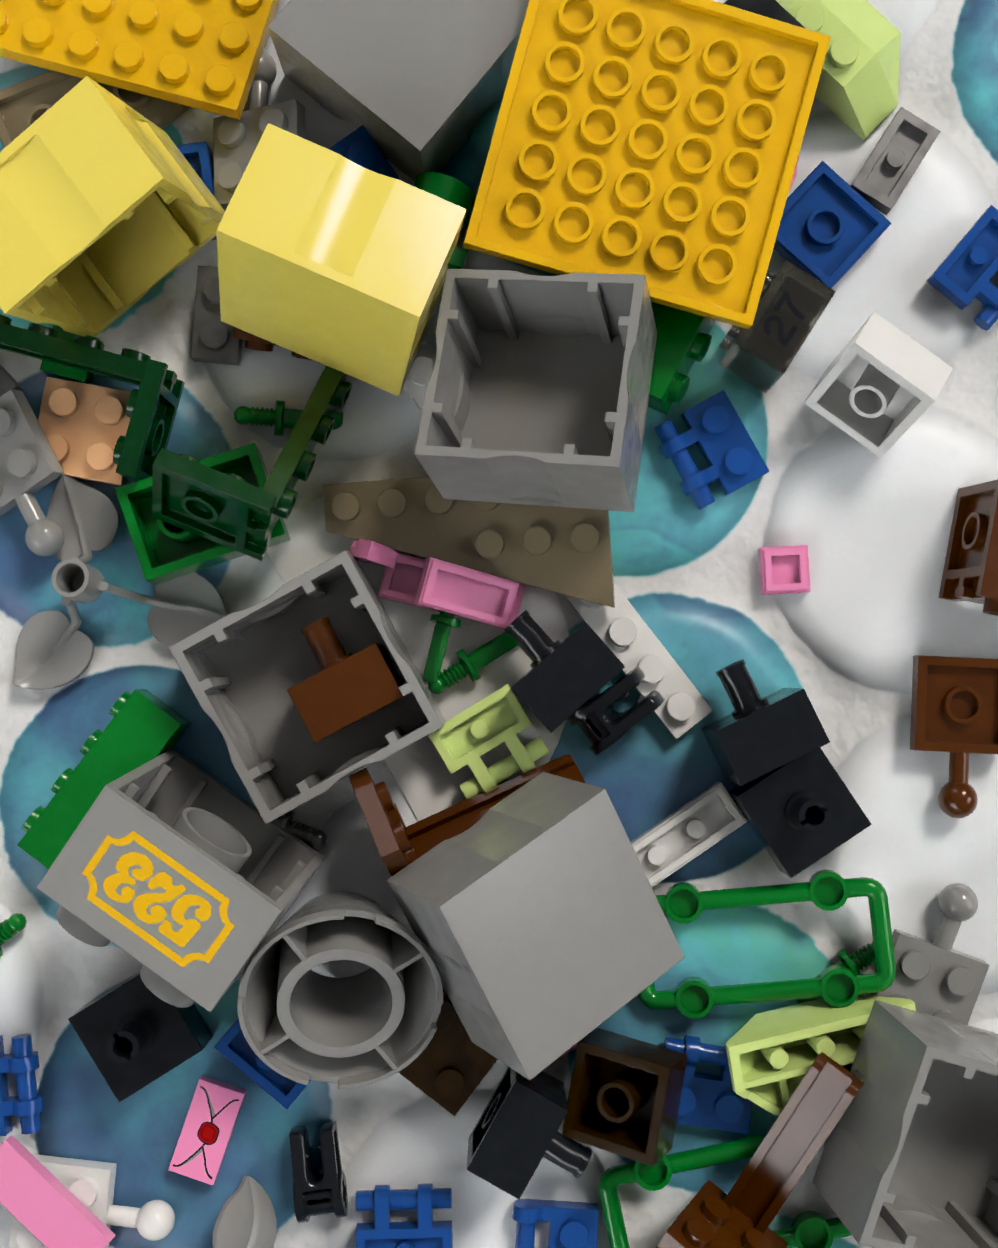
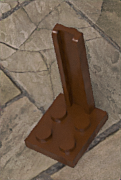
M998 479L958 489L938 597L955 602L969 601L983 604V613L998 616Z
M567 754L499 784L497 789L487 794L485 792L477 794L406 827L396 803L393 802L384 781L375 785L367 768L348 776L379 855L391 876L442 841L468 830L491 807L542 772L585 783L572 756Z
M821 1052L728 1195L708 1180L667 1229L657 1247L786 1248L788 1243L772 1231L769 1225L864 1085V1082Z

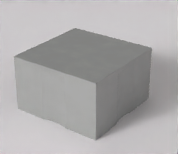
M289 0L268 25V30L284 75L333 116L346 121L356 129L363 125L385 158L415 181V177L423 172L442 173L468 142L479 120L489 109L502 101L529 0Z
M446 269L435 332L437 343L436 360L425 390L414 453L443 499L634 512L657 339V328L646 276L639 274L575 272L557 276H537L511 270Z
M346 550L283 584L275 593L261 603L245 610L230 613L169 647L201 708L208 714L222 733L228 747L231 762L265 824L324 793L339 780L366 765L379 762L438 730L446 722L358 560ZM327 616L346 654L352 653L353 655L374 643L384 645L404 685L399 687L404 697L314 743L287 689L318 673L317 670L321 668L300 630Z
M542 772L491 807L468 830L442 841L386 880L413 932L433 955L441 975L442 986L471 1041L528 1080L534 1078L685 958L606 789L550 773Z
M875 1000L850 1073L864 1082V1085L827 1138L812 1183L860 1245L872 1248H998V1034Z

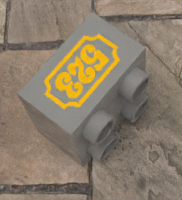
M170 749L105 785L36 888L60 905L56 911V918L63 929L74 938L96 947H104L112 942L142 963L144 966L140 971L141 979L155 996L168 1004L183 1008L190 1007L196 1002L211 1012L242 974L247 962L256 949L277 928L325 857L289 831L281 828L275 821L265 824L254 806L174 749Z

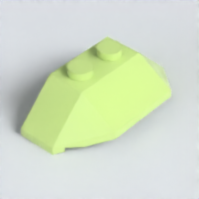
M775 0L806 29L831 36L815 96L864 141L898 105L901 32L867 0Z
M859 994L853 1004L843 1008L831 1006L824 998L755 1014L725 1043L733 1091L768 1112L779 1116L821 1052L849 1072L851 1071L875 1000L916 1011L915 1002L911 999Z

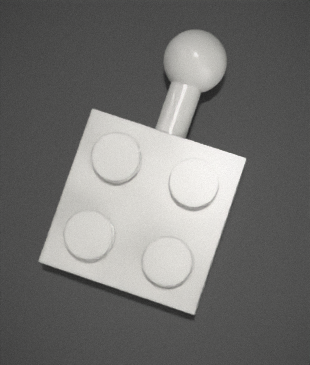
M32 1154L109 1229L111 1225L137 1228L143 1238L151 1241L161 1240L172 1231L175 1224V1213L173 1208L163 1200L149 1201L141 1208L113 1205L117 1163ZM12 1215L9 1248H46Z

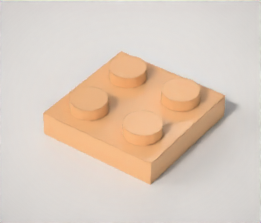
M46 376L38 422L64 471L62 475L116 486L126 485L127 479L116 473L118 464L113 462V453L118 438L121 435L126 436L130 418L126 415V407L130 391Z

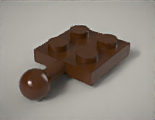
M915 655L913 656L910 749L950 752L949 782L941 788L938 802L942 811L953 818L969 816L976 809L978 802L976 791L968 784L969 753L998 754V659Z

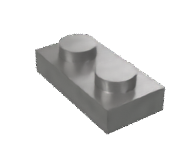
M900 107L852 182L851 187L874 208L887 215L941 131L903 107Z
M198 266L190 358L194 362L240 365L242 339L233 337L234 326L221 321L218 267Z

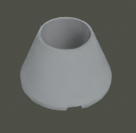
M346 891L330 892L317 896L304 904L256 949L246 964L239 984L238 1018L243 1035L251 1049L268 1067L278 1074L307 1086L309 1080L338 1083V1089L356 1088L379 1082L398 1073L411 1064L425 1050L437 1030L436 1023L441 1011V1005L443 1004V987L441 975L433 955L414 933L375 901L364 895ZM336 960L356 961L371 967L360 974L343 978L328 977L311 970L320 964Z

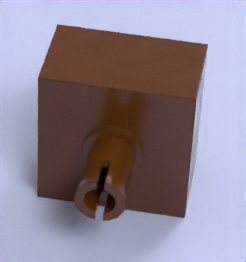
M327 616L300 630L321 668L317 670L318 673L287 689L314 743L404 697L399 690V687L404 685L384 645L374 643L353 655L352 653L346 654Z

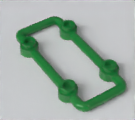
M826 869L817 871L811 876L809 882L711 891H699L696 886L685 882L674 884L668 889L666 895H656L664 914H668L671 919L679 923H690L696 920L702 910L812 901L822 910L833 911L842 907L847 898L866 896L869 902L876 973L854 975L845 966L833 965L822 971L819 978L710 986L700 977H688L682 980L674 990L656 991L653 982L638 994V998L650 1009H678L687 1018L700 1019L706 1016L713 1006L823 997L831 1006L843 1008L853 1004L859 994L885 991L892 985L896 976L886 890L880 882L873 878L843 879L837 872Z
M767 1134L666 1154L654 1166L633 1160L630 1163L608 1168L602 1174L599 1181V1196L610 1248H630L617 1189L618 1186L637 1182L646 1190L657 1191L664 1188L670 1182L672 1174L752 1158ZM804 1211L795 1217L791 1227L774 1230L777 1235L788 1243L786 1248H830L833 1239L851 1236V1233L839 1217L825 1219L820 1213L815 1211Z

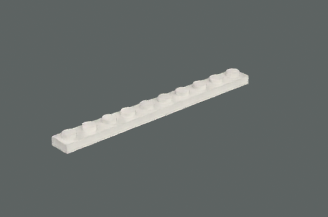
M427 340L421 344L403 386L421 412L426 386L432 375L436 360V351ZM615 583L614 608L563 594L584 623L586 622L624 664L625 668L621 670L624 675L635 667H640L645 678L635 688L638 693L646 696L651 691L656 690L665 699L664 702L653 712L674 739L679 738L713 711Z

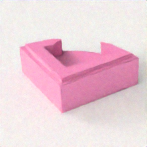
M356 539L352 542V546L349 549V553L358 561L394 568L397 552L390 547L371 540Z

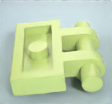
M508 684L445 722L443 727L428 734L451 774L467 764L473 772L474 777L459 785L466 799L482 792L487 794L497 789L498 783L520 770L526 773L535 767L534 762L549 753L540 736L524 746L518 738L517 734L533 724ZM505 742L511 754L487 768L480 756Z

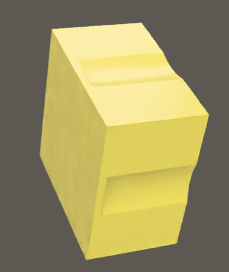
M88 76L82 79L0 151V308L4 314L38 324H56L64 331L85 337L89 335L96 337L137 303L161 279L182 265L216 236V229L225 210L164 130Z
M268 123L216 229L221 321L399 396L441 300L446 269H448V263L457 245L467 209L401 180L366 169L339 153Z

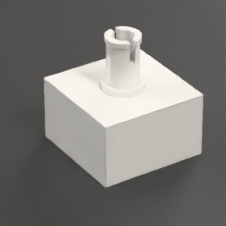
M873 312L824 371L804 403L881 458L933 404L953 368L916 342L913 337H909L907 333L902 332L879 314Z

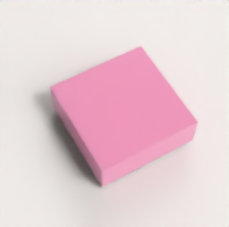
M808 545L761 547L758 549L761 595L810 592Z

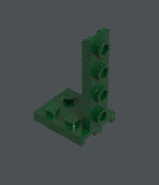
M0 314V349L139 386V389L131 391L128 398L126 415L130 418L126 436L121 435L116 442L113 462L118 464L116 473L132 482L153 476V462L161 448L167 449L185 382L178 380V375L174 371L167 370L168 365L166 363L151 360L149 355L142 352L122 348L121 355L104 351L105 345L84 336H76L75 341L71 342L57 338L58 331L43 325L29 323L28 330L12 326V319Z
M325 366L262 489L249 484L244 478L236 474H224L202 465L190 455L176 454L161 448L153 462L152 517L262 561L269 548L271 533L279 517L287 520L292 512L298 492L293 489L298 479L306 482L311 474L317 456L312 453L316 444L325 445L329 438L335 418L330 417L334 408L342 410L346 404L352 388V383L346 381L347 374Z

